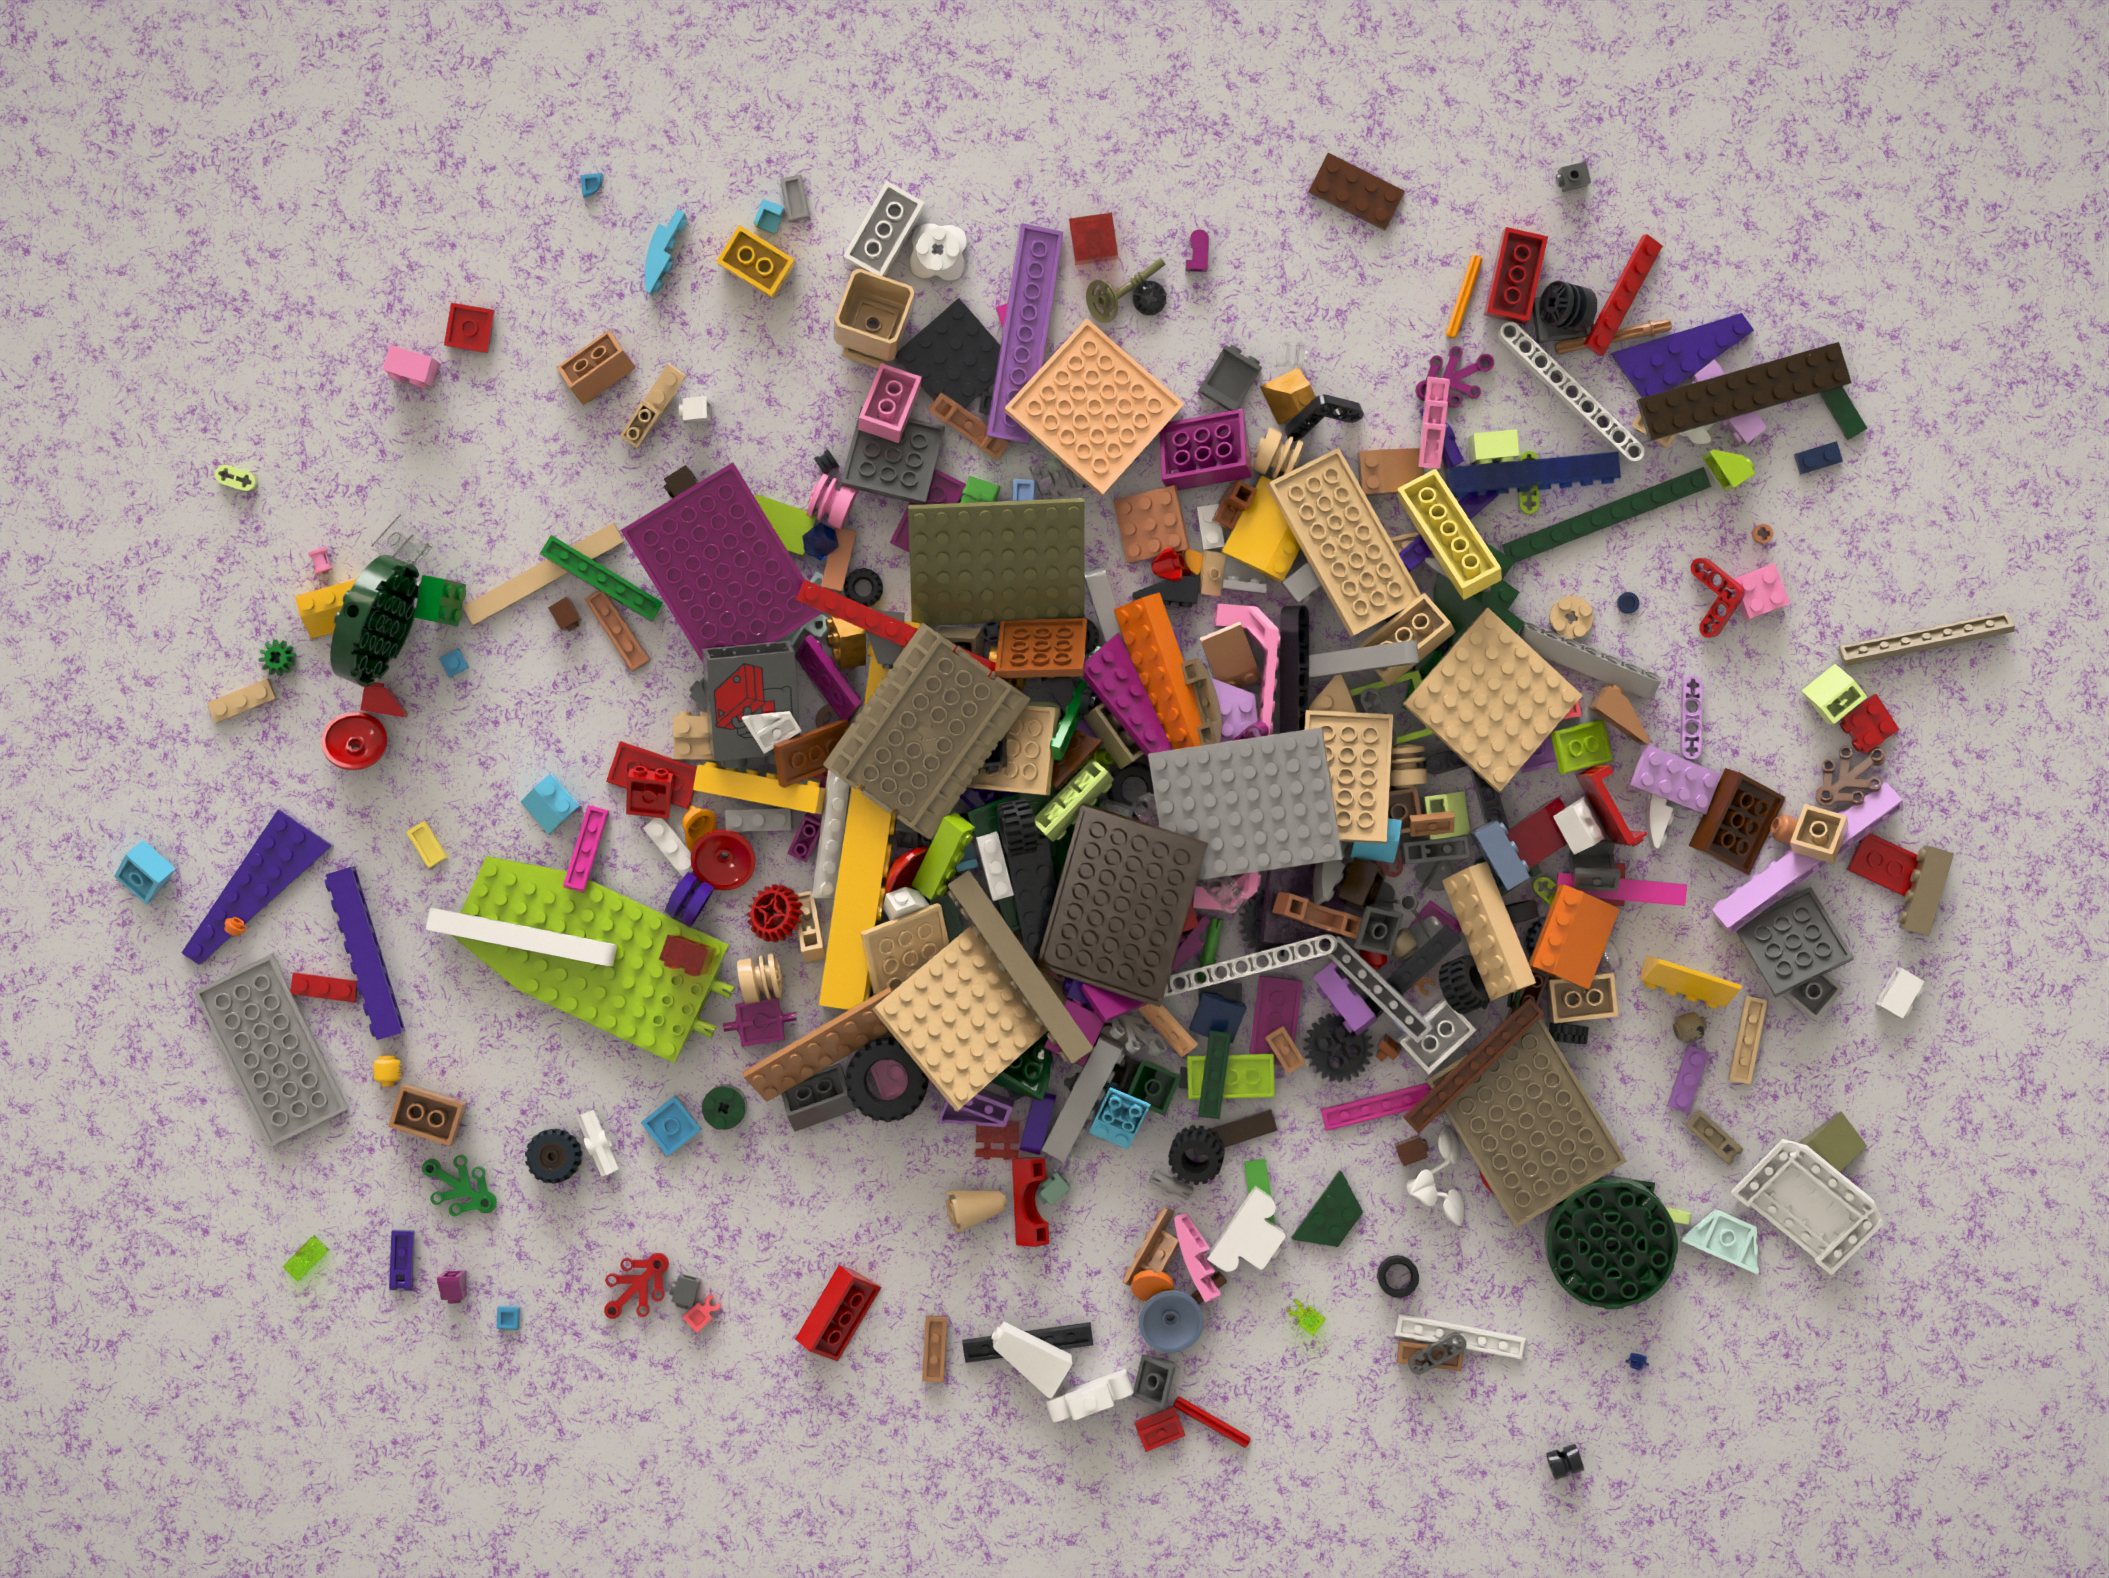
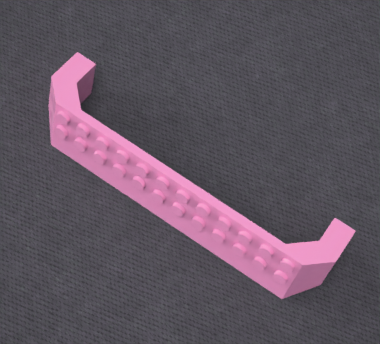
M1217 604L1215 607L1214 627L1225 628L1240 622L1243 630L1263 652L1258 721L1264 722L1269 728L1268 735H1272L1273 722H1271V718L1275 710L1273 693L1276 692L1277 687L1275 671L1278 670L1279 663L1277 649L1280 648L1279 629L1258 607ZM1259 871L1237 874L1223 887L1196 885L1191 901L1193 908L1233 911L1257 892V888L1260 887L1261 874H1259Z

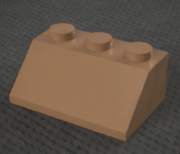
M610 330L557 366L567 385L582 405L592 401L598 394L610 388L615 382L627 376L636 368Z

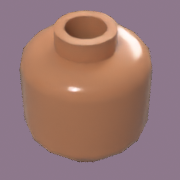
M1786 814L1776 817L1770 827L1773 839L1791 846L1790 841L1799 819Z

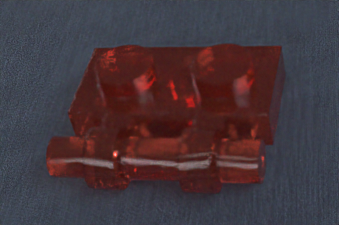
M1007 1121L1006 1127L978 1126L976 1124V1142L984 1143V1149H976L975 1157H984V1160H990V1158H1003V1160L1018 1158L1019 1150H1010V1143L1019 1144V1121ZM991 1143H1004V1149H991Z

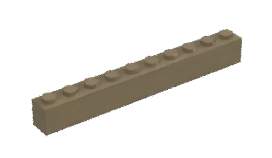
M968 870L949 883L948 888L950 890L947 892L954 903L956 901L960 903L962 908L959 911L966 921L971 919L975 925L972 929L977 937L983 936L987 942L984 946L991 956L995 954L999 959V962L996 964L1003 974L1008 972L1012 978L1009 982L1014 990L1022 992L1024 997L1021 1000L1028 1010L1033 1008L1037 1014L1034 1018L1039 1026L1043 1027L1045 1025L1049 1031L1046 1036L1053 1046L1058 1044L1062 1051L1059 1054L1064 1062L1068 1063L1070 1061L1074 1065L1094 1051V1048L971 872Z

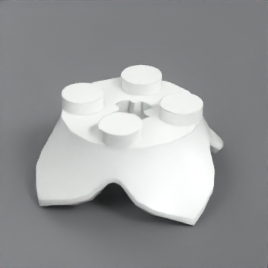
M928 223L918 226L912 236L914 249L910 256V266L913 275L920 278H930L936 275L948 281L959 279L965 267L962 253L966 248L967 241L964 231L952 225L937 226ZM935 246L943 247V254L939 255L937 253L934 255L932 253L934 251L933 248Z

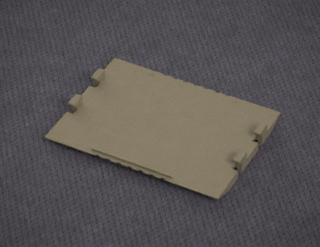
M922 623L894 662V667L887 672V677L883 678L880 682V687L875 689V694L868 699V704L864 705L861 709V714L857 715L856 721L852 722L823 765L854 789L860 783L859 789L863 791L862 794L889 813L896 808L893 813L897 815V819L931 840L943 818L951 812L960 799L961 793L963 794L966 791V786L970 785L973 781L972 778L978 774L979 768L983 767L986 758L990 757L991 751L995 750L998 746V741L1003 739L1031 698L1008 683L1006 679L999 676L996 677L995 671L988 677L991 672L990 669L971 657L968 652L959 646L955 650L956 653H954L953 650L956 645Z

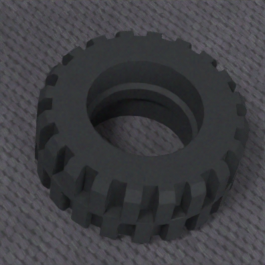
M892 1037L878 1038L861 1047L850 1060L845 1079L847 1095L852 1100V1105L856 1109L858 1108L865 1117L869 1116L872 1120L885 1122L899 1121L915 1112L923 1102L929 1083L926 1074L898 1040ZM884 1059L900 1063L908 1077L905 1091L899 1097L891 1100H883L876 1097L867 1085L869 1069L873 1064Z

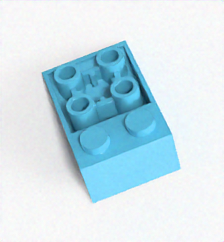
M1110 1087L1095 1113L1089 1133L1129 1149L1150 1104Z

